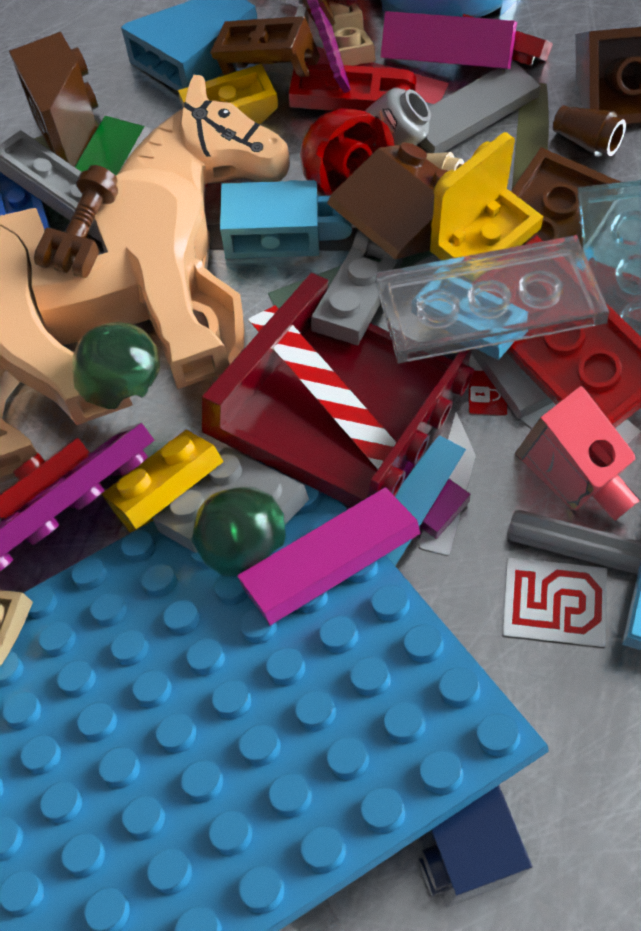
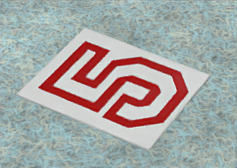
M508 557L503 636L605 647L607 568Z

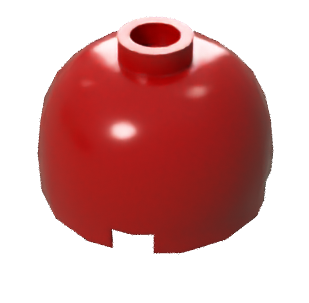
M340 108L326 113L310 126L303 138L300 151L303 175L307 181L315 180L317 182V194L329 196L378 148L394 146V138L388 125L368 112Z

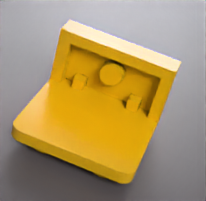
M503 132L492 142L486 141L482 143L468 161L455 171H447L438 180L434 188L430 252L472 286L537 233L542 226L544 216L507 189L515 138L507 132Z

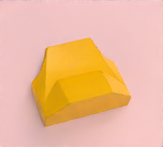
M262 64L205 81L206 95L209 101L231 103L258 124H262L278 108L277 93ZM188 87L178 90L183 107Z

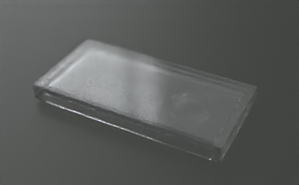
M577 235L375 273L376 287L398 363L607 324L609 316L608 306Z

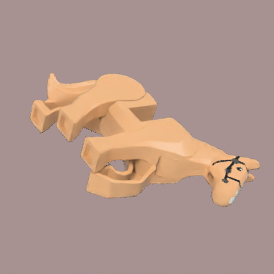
M193 75L189 83L184 107L152 130L135 148L118 175H116L118 194L112 204H101L94 218L105 253L97 256L87 278L74 276L72 266L67 273L54 270L53 261L48 268L35 264L34 253L45 231L37 208L0 216V483L15 478L16 476L13 471L37 454L31 440L2 419L6 400L19 382L56 402L76 425L133 405L120 377L100 363L80 357L62 345L111 334L151 319L154 329L161 340L177 389L208 378L213 384L246 347L240 294L207 270L210 233L205 214V185L207 183L225 182L234 179H249L253 182H279L287 175L290 167L287 143L278 134L252 121L233 104L209 101L206 95V85L203 76Z

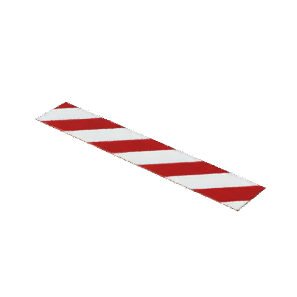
M274 305L249 318L248 321L259 332L278 311V308ZM292 326L274 347V351L373 465L379 469L395 446L396 441L300 332Z

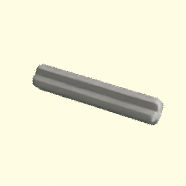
M515 510L512 515L508 529V538L511 541L638 575L641 561V541L523 510Z

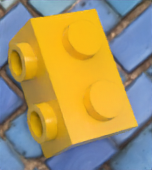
M186 429L105 490L102 496L126 530L131 533L153 521V516L224 461L213 444Z

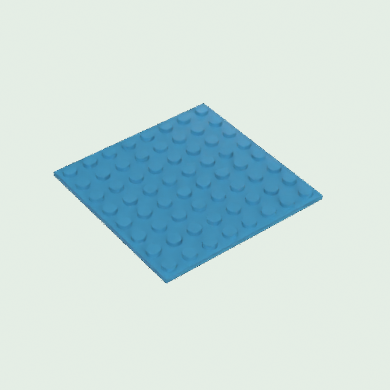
M258 461V463L303 484L309 497L307 503L274 537L233 516L195 553L160 533L154 521H151L24 592L33 603L13 647L0 666V931H280L548 753V745L386 555L270 626L242 588L237 575L347 509L340 501Z

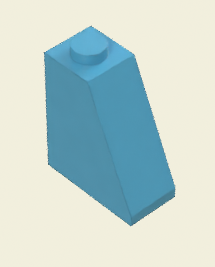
M190 0L127 22L121 27L130 63L178 91L189 87L193 75L203 76L205 81L219 76L222 70L217 59H213L210 52L224 22L257 19L256 6L247 0Z

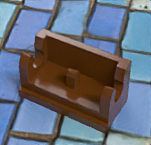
M305 16L225 21L210 52L213 59H217L224 75L237 71L233 63L238 68H247L248 64L267 65L291 62L297 76L309 77V70L305 62L308 65H317L320 58Z

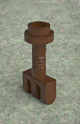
M91 165L88 170L80 173L76 181V187L82 193L75 212L65 232L46 227L34 253L36 265L48 268L53 261V268L56 271L67 273L72 266L74 276L88 277L100 251L95 241L86 238L101 204H112L118 194L116 186L118 180L110 170L102 166Z

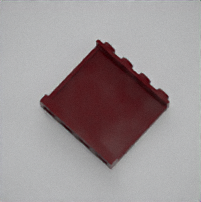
M311 272L202 396V433L350 507L355 506L385 487L396 497L405 478L406 472L403 471L408 462L415 465L419 462L430 439L429 431L432 427L438 430L441 429L453 404L451 398L454 394L461 397L467 390L474 374V368L468 366L473 347L465 343L456 358L451 360L371 323L358 346L311 331L312 315L328 289L329 280ZM292 326L300 332L396 441L395 446L379 469L373 465L274 351V347Z

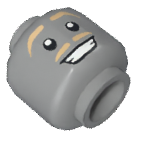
M393 88L365 110V112L370 113L388 125L394 138V146L401 145L404 142L417 146L428 136L429 120L431 119L430 109L425 100L414 90L408 89L406 91L400 88Z

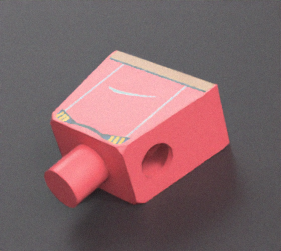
M582 386L541 416L515 452L572 510L577 511L590 499L594 498L608 515L616 521L640 501L636 494L619 477L636 460L634 452Z

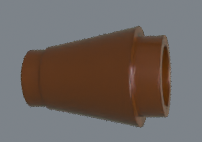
M565 105L559 108L553 121L554 132L561 134V136L596 157H600L603 154L612 156L619 148L626 128L625 120L618 118L615 111L568 107Z

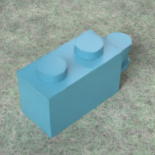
M315 180L221 184L220 232L225 259L319 256V241L342 240L349 237L352 233V224L327 204L330 195H317V182Z

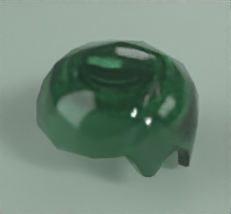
M121 321L101 324L87 331L79 339L72 359L74 388L86 402L106 409H116L124 399L134 395L140 398L144 397L160 371L157 345L143 329L131 323H123Z
M238 487L221 490L208 497L198 509L195 515L192 543L207 567L222 576H237L266 559L273 551L283 546L286 537L284 513L272 495L256 487Z

